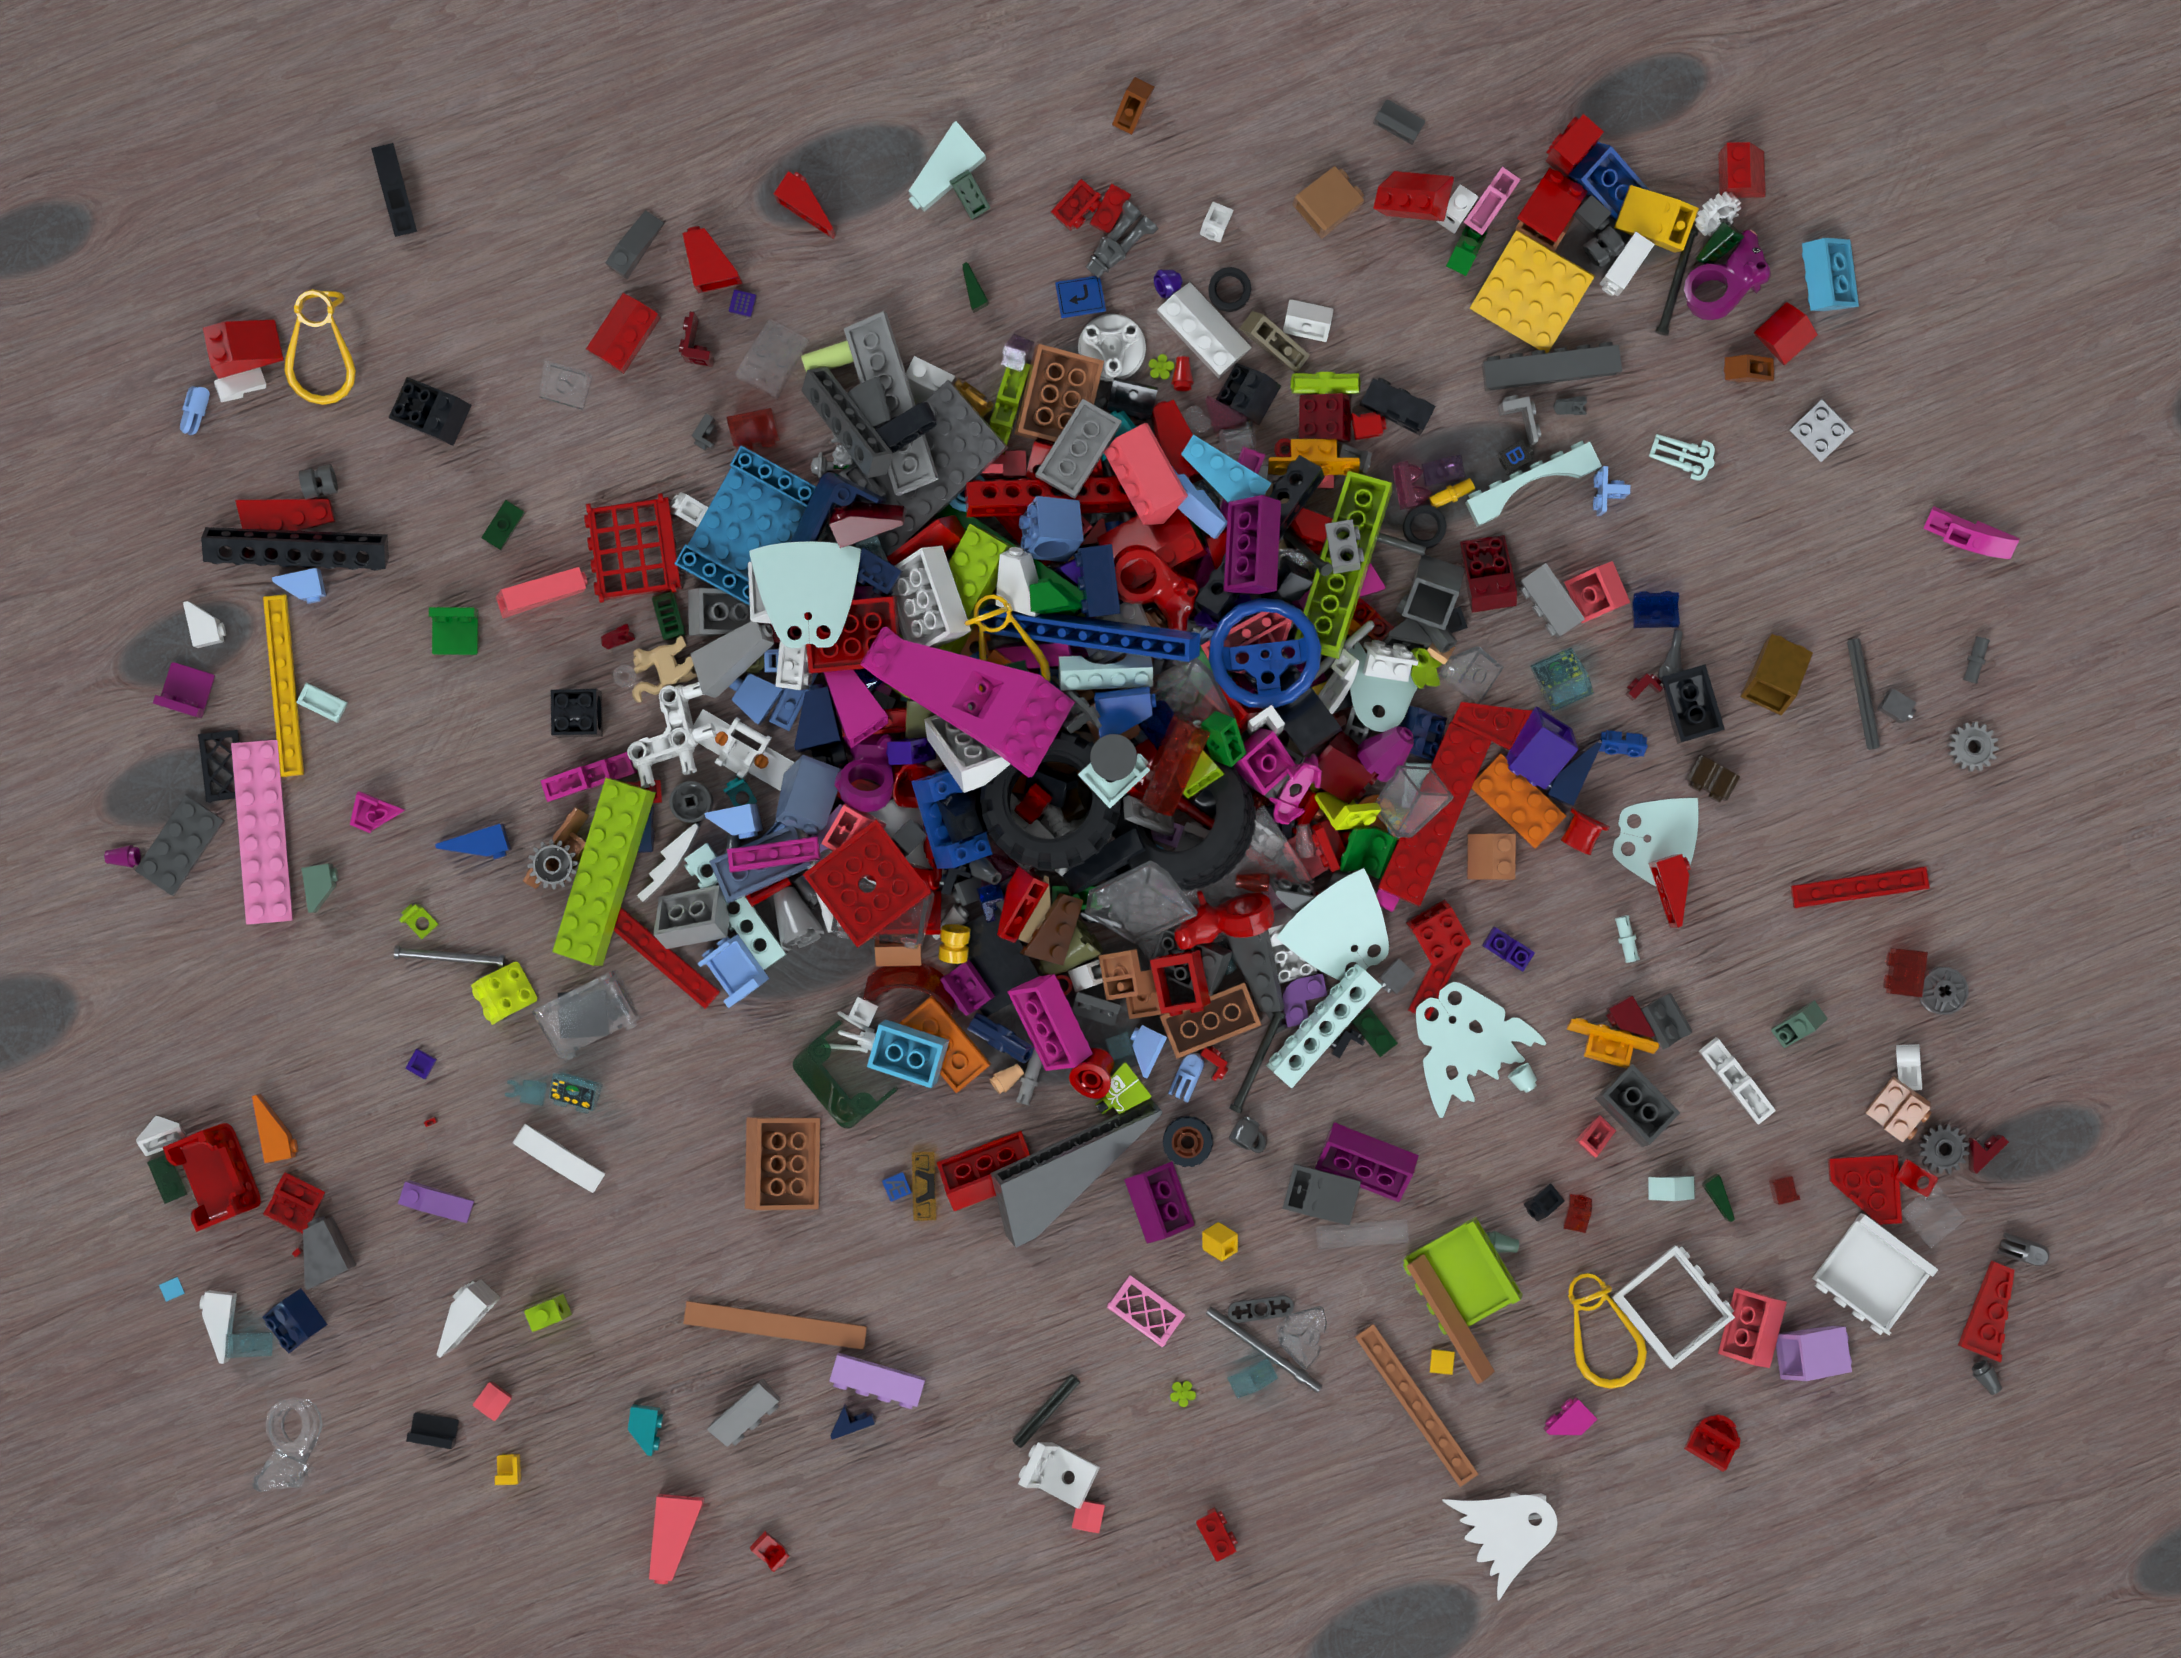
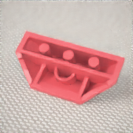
M1258 612L1231 628L1224 641V647L1286 641L1292 620L1278 613ZM1210 640L1201 645L1208 660ZM1244 652L1236 656V661L1239 664H1245L1249 660L1248 654ZM1263 652L1262 658H1268V653ZM1235 671L1240 674L1246 673L1245 671Z

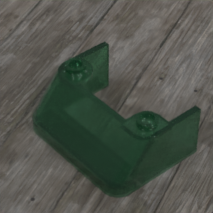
M840 1019L794 1058L793 1069L841 1127L848 1129L854 1127L899 1089L895 1086L878 1101L866 1092L858 1093L852 1099L848 1097L822 1065L831 1055V1046L825 1038L844 1023Z

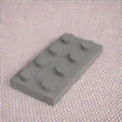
M1082 399L1036 472V477L1075 499L1115 436L1122 421Z

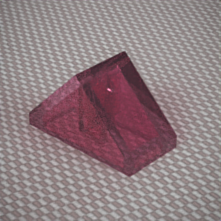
M1207 396L1205 399L1213 433L1245 424L1247 417L1210 396Z

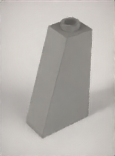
M750 621L690 653L702 694L713 698L718 697L774 644L773 630L768 623Z

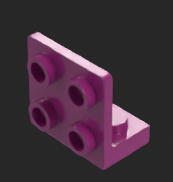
M172 662L161 696L155 695L153 704L202 718L215 675Z

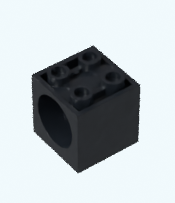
M598 689L551 690V735L557 738L603 737L602 691Z

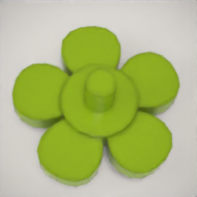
M1160 354L1158 361L1156 359L1149 361L1148 365L1152 369L1150 371L1152 378L1157 379L1161 376L1163 380H1166L1170 377L1169 371L1174 369V363L1167 361L1166 355Z
M1184 1381L1182 1385L1179 1382L1173 1383L1172 1390L1175 1392L1170 1394V1400L1172 1402L1178 1401L1180 1407H1186L1188 1400H1194L1196 1397L1194 1391H1189L1192 1388V1384L1189 1381Z

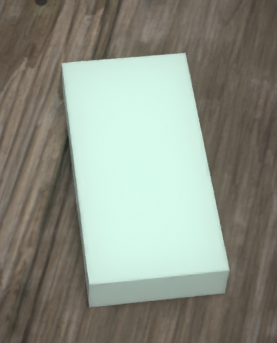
M307 682L296 702L336 723L339 722L348 702Z

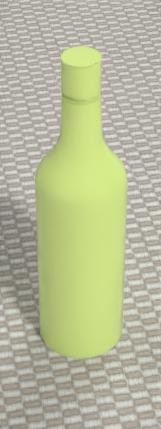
M847 340L801 355L806 372L810 369L827 367L831 370L854 362Z

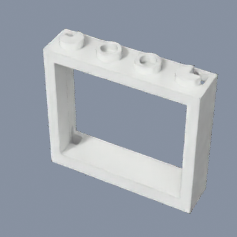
M1675 1245L1611 1296L1669 1369L1674 1368L1735 1318L1732 1314L1734 1310L1726 1300L1722 1302L1717 1296L1720 1292L1712 1282L1707 1284L1702 1278L1705 1274L1697 1264L1693 1267L1689 1262L1690 1255L1683 1247L1678 1248ZM1675 1256L1723 1316L1672 1357L1624 1296L1670 1258Z

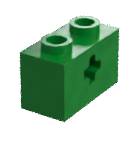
M1215 711L1200 724L1212 760L1232 767L1246 754L1235 718Z

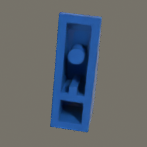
M497 824L435 844L436 849L487 857L493 856L494 860L507 856L506 852L511 850L504 824Z

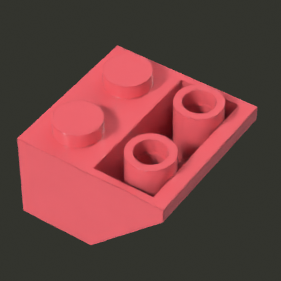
M845 803L821 844L834 851L877 818L867 812L853 809ZM877 819L884 829L887 824Z

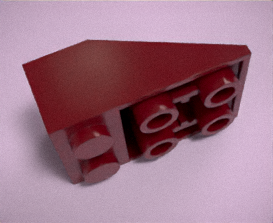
M1505 535L1461 541L1460 548L1463 568H1465L1464 574L1471 612L1517 606V588Z

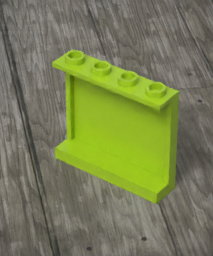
M1477 1217L1406 1255L1403 1260V1267L1406 1273L1411 1276L1406 1266L1423 1254L1426 1256L1468 1327L1508 1304L1520 1301L1523 1296ZM1415 1283V1287L1418 1293L1422 1296L1423 1293L1421 1292L1417 1283ZM1427 1303L1428 1310L1432 1315H1435L1429 1303ZM1439 1322L1438 1325L1440 1330L1444 1335H1446V1331Z

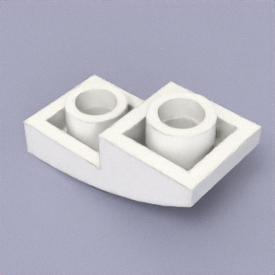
M260 367L214 381L221 402L243 398L244 393L266 388V382Z

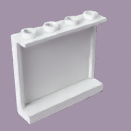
M1860 1213L1812 1279L1817 1282L1815 1287L1825 1294L1828 1291L1835 1296L1833 1300L1840 1306L1845 1308L1848 1305L1852 1308L1853 1312L1851 1314L1862 1322L1866 1319L1872 1323L1870 1328L1876 1333L1882 1335L1884 1332L1890 1335L1891 1332L1889 1330L1929 1276L1933 1277L1938 1269L1868 1216Z

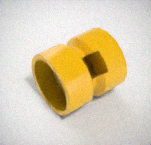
M946 924L941 927L940 938L943 943L939 945V960L953 964L967 962L969 948L966 944L970 940V928L958 924Z

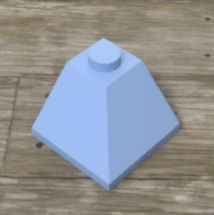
M1141 1025L1140 1029L1135 1027L1130 1039L1134 1041L1132 1047L1144 1078H1148L1167 1037Z

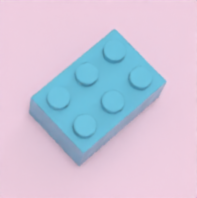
M885 1019L878 1025L867 1067L932 1088L938 1082L949 1040Z

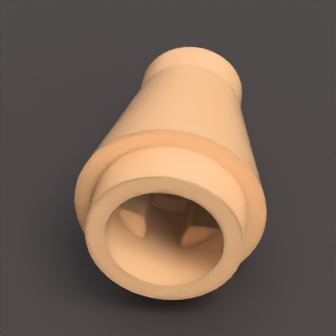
M1015 1064L993 1074V1077L989 1080L997 1093L1001 1094L1002 1092L1006 1093L1025 1074L1021 1067Z

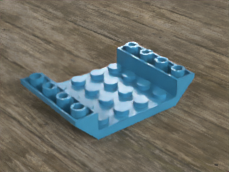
M740 446L730 464L731 469L690 542L688 545H684L674 564L750 606L748 563L751 562L749 551L763 546L791 542L816 486L751 450Z

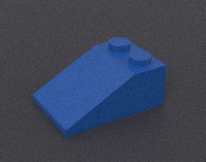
M1600 142L1591 149L1568 175L1575 183L1580 184L1588 191L1586 194L1588 197L1594 196L1611 212L1610 217L1617 221L1630 185L1649 190L1612 146Z

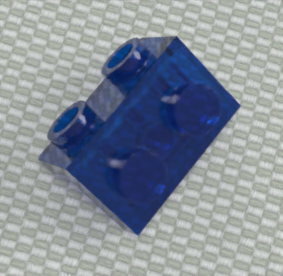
M1642 591L1634 593L1631 604L1633 628L1679 627V593L1671 591L1661 593Z

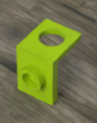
M410 904L402 911L401 914L403 916L399 919L401 923H407L421 939L425 938L438 925L434 918L420 904H415L414 906ZM425 917L428 919L429 926L426 930H419L417 928L416 921L418 918Z

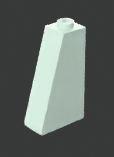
M957 121L952 124L909 189V195L911 196L909 201L916 209L921 208L925 212L952 189L950 180L966 170L972 172L986 160L985 154Z

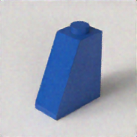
M1150 686L1095 693V707L1101 716L1098 719L1102 725L1099 728L1100 738L1109 734L1120 735L1153 715V708L1157 707L1156 695L1151 694Z

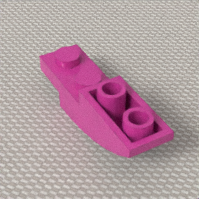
M1934 506L1923 528L1944 537V542L1956 547L2003 559H2011L2020 538L1980 521L1974 524Z

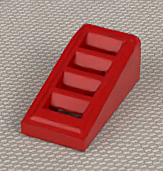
M1308 788L1298 805V808L1305 810V812L1294 819L1295 824L1298 821V825L1292 828V832L1299 836L1302 835L1320 808L1314 798L1319 792L1313 791Z

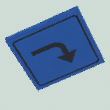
M1091 276L1055 282L1061 318L1106 311L1100 278Z

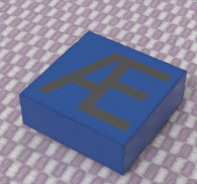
M904 1172L882 1180L891 1202L912 1193Z

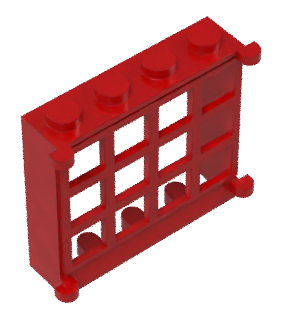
M658 493V499L597 508H591V503L586 504L588 514L584 515L585 526L590 528L591 537H587L589 551L593 550L594 559L590 560L592 573H596L597 582H594L595 595L599 596L600 603L609 599L672 591L673 593L677 592L678 589H683L679 577L680 567L674 564L677 556L675 549L676 540L672 528L673 518L669 507L671 500L668 497L663 498V493ZM654 506L656 521L640 523L638 509ZM633 509L635 524L618 526L617 512ZM612 513L614 527L597 529L595 515ZM657 525L659 542L643 544L641 528ZM636 528L638 545L621 547L619 531ZM614 532L616 548L600 550L598 534ZM660 547L662 563L646 565L644 549ZM639 550L641 566L624 569L622 552ZM617 553L619 569L603 572L601 555ZM663 568L665 585L649 587L646 570ZM642 571L644 588L627 590L625 573ZM620 574L623 591L606 593L604 576Z

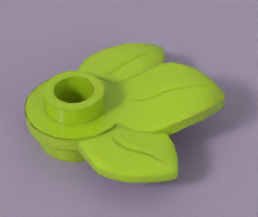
M1424 648L1412 649L1410 652L1419 661L1418 666L1412 665L1411 678L1414 684L1419 689H1422L1425 684L1432 687L1439 686L1440 680L1436 668L1441 666L1442 663L1431 657Z

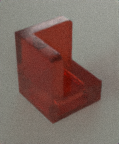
M1793 1176L1769 1181L1775 1204L1780 1205L1801 1200L1800 1195L1796 1193Z

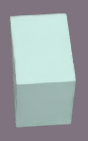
M1694 1176L1648 1177V1200L1681 1201L1695 1199Z

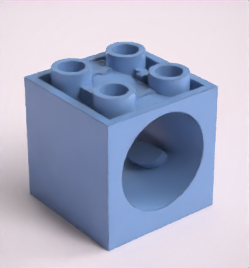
M1036 496L1019 519V528L1022 529L1021 548L1024 549V552L1031 553L1033 559L1068 562L1084 541L1079 500Z

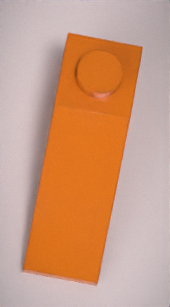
M261 1094L252 1096L264 1163L296 1157L295 1152H298L296 1139L292 1138L290 1131Z

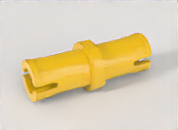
M1470 478L1453 486L1448 485L1445 490L1429 497L1430 504L1438 508L1451 501L1453 503L1457 502L1458 498L1474 491L1475 486Z

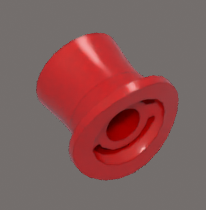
M1572 808L1570 811L1574 814L1560 840L1577 851L1591 855L1602 830L1609 831L1610 826Z
M1091 1048L1093 1054L1071 1069L1069 1081L1080 1094L1089 1098L1099 1099L1106 1096L1110 1090V1073L1114 1069V1060L1105 1050Z

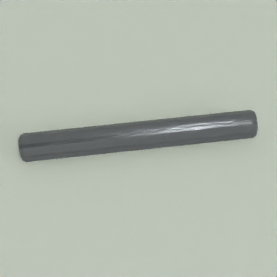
M1859 638L1850 639L1847 641L1866 746L1868 750L1878 749L1880 743L1861 641Z

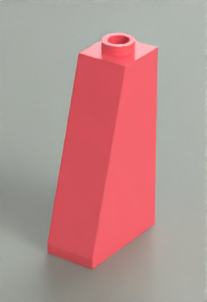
M579 567L501 589L496 596L502 618H507L582 593L586 589L585 585H588L585 573L581 572Z
M670 1494L657 1495L649 1579L654 1580V1583L668 1584V1581L674 1579L703 1506V1497Z

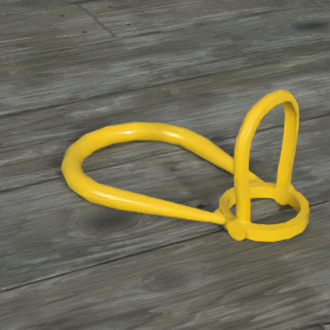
M312 289L306 290L298 297L294 305L297 320L285 358L284 371L291 388L306 401L321 405L336 403L347 396L355 381L356 369L352 356L332 316L335 307L341 304L345 298L342 293L336 291ZM314 297H321L328 306L327 317L318 322L310 321L301 312L305 301ZM329 297H336L337 299L332 302ZM300 322L312 327L331 323L347 371L346 381L341 389L334 394L325 396L312 394L304 389L296 379L293 368Z
M995 594L986 595L981 598L975 605L973 618L965 621L966 626L978 624L979 659L987 661L984 632L1001 631L1012 622L1038 661L1042 677L1050 682L1049 662L1041 649L1012 616L1011 604L1002 596ZM987 599L999 600L1004 605L1002 608L979 616V608ZM1007 613L1005 622L998 628L987 627L981 622L999 614Z
M1584 1273L1572 1280L1568 1290L1569 1301L1574 1305V1353L1577 1367L1584 1378L1596 1386L1608 1389L1623 1387L1635 1380L1644 1368L1647 1356L1645 1339L1625 1313L1609 1297L1608 1293L1612 1291V1287L1605 1285V1282L1596 1275ZM1586 1277L1594 1278L1598 1281L1602 1289L1601 1291L1575 1299L1573 1288L1577 1281ZM1601 1297L1593 1306L1585 1307L1579 1305ZM1605 1300L1608 1301L1636 1341L1638 1350L1636 1364L1631 1371L1621 1378L1611 1380L1598 1377L1591 1372L1585 1363L1578 1313L1580 1310H1595Z

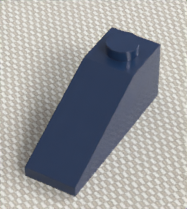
M1599 742L1593 744L1564 767L1546 788L1548 790L1546 795L1570 807L1574 806L1602 744Z

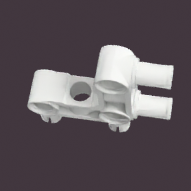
M699 682L685 687L683 685L663 687L660 690L659 699L661 712L664 713L667 724L666 731L659 736L642 738L633 742L628 747L627 755L632 760L633 767L638 770L641 788L655 785L651 769L653 764L677 756L680 758L684 775L691 774V771L692 773L697 772L693 758L695 747L700 741L717 736L716 732H713L716 730L713 723L694 729L688 701L689 699L704 695L702 694ZM675 693V699L670 702V696ZM685 735V741L680 745L679 741ZM644 749L643 756L638 758L640 750Z

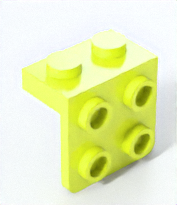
M1319 792L1314 797L1335 830L1368 827L1376 820V816L1382 810L1378 803L1356 804L1353 800L1348 804L1329 792Z
M513 962L490 973L471 985L473 996L480 1002L485 1018L492 1025L537 1001V996L518 962Z

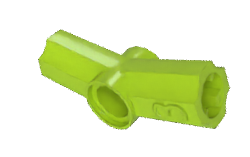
M1317 372L1316 374L1293 373L1290 389L1292 394H1360V374H1336L1335 372Z

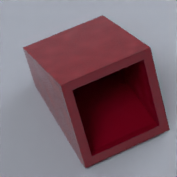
M1341 730L1317 757L1318 767L1322 770L1320 788L1350 804L1354 798L1358 801L1366 793L1367 790L1364 787L1368 783L1373 785L1379 774L1375 771L1371 774L1365 769L1357 756V752L1360 751L1358 750L1359 745Z

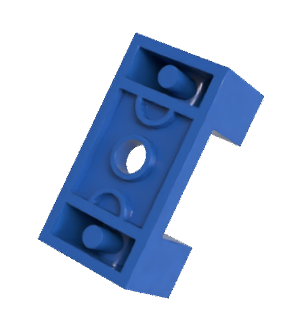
M948 769L911 781L937 869L955 868L992 855L986 832L952 843L947 828L942 821V815L936 801L956 793H962L963 791Z

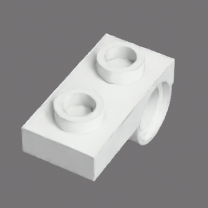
M1896 1045L1898 1080L1912 1090H1922L1920 1045Z

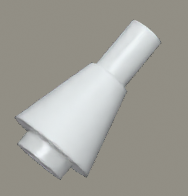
M954 904L942 921L941 927L946 924L963 925L969 922L968 911L962 905L958 907ZM932 935L936 940L940 938V935Z

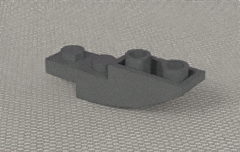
M1270 879L1269 882L1277 897L1296 913L1318 896L1313 887L1307 883L1298 884L1286 879Z

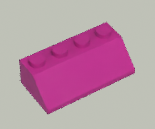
M1055 974L1039 976L1007 991L1046 1071L1074 1068L1093 1054Z

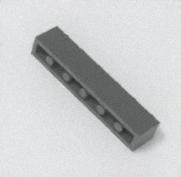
M1604 342L1595 348H1590V345H1580L1576 347L1577 350L1568 351L1567 347L1554 349V353L1545 354V350L1531 352L1532 355L1523 356V353L1510 354L1509 358L1500 359V356L1487 357V361L1482 363L1485 391L1620 375L1622 364L1619 345H1613L1612 342Z

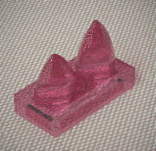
M1408 461L1399 462L1392 466L1400 510L1410 509L1423 503L1430 497L1432 492L1428 489L1412 486V483L1423 474L1421 468L1408 464Z

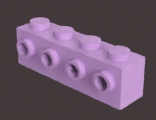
M838 1353L830 1382H833V1386L839 1389L854 1388L857 1394L868 1396L871 1393L878 1395V1400L889 1403L891 1400L900 1402L899 1406L912 1409L913 1406H918L926 1378Z

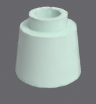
M1529 1063L1522 1064L1508 1075L1511 1082L1520 1091L1524 1090L1525 1093L1537 1086L1535 1083L1537 1078Z

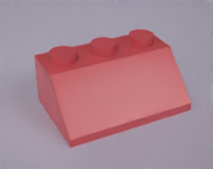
M1735 1288L1730 1304L1734 1310L1732 1314L1735 1318L1725 1325L1718 1354L1751 1365L1770 1368L1787 1302Z

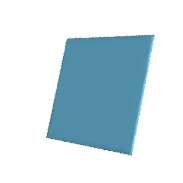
M178 1277L159 1285L166 1302L185 1294Z

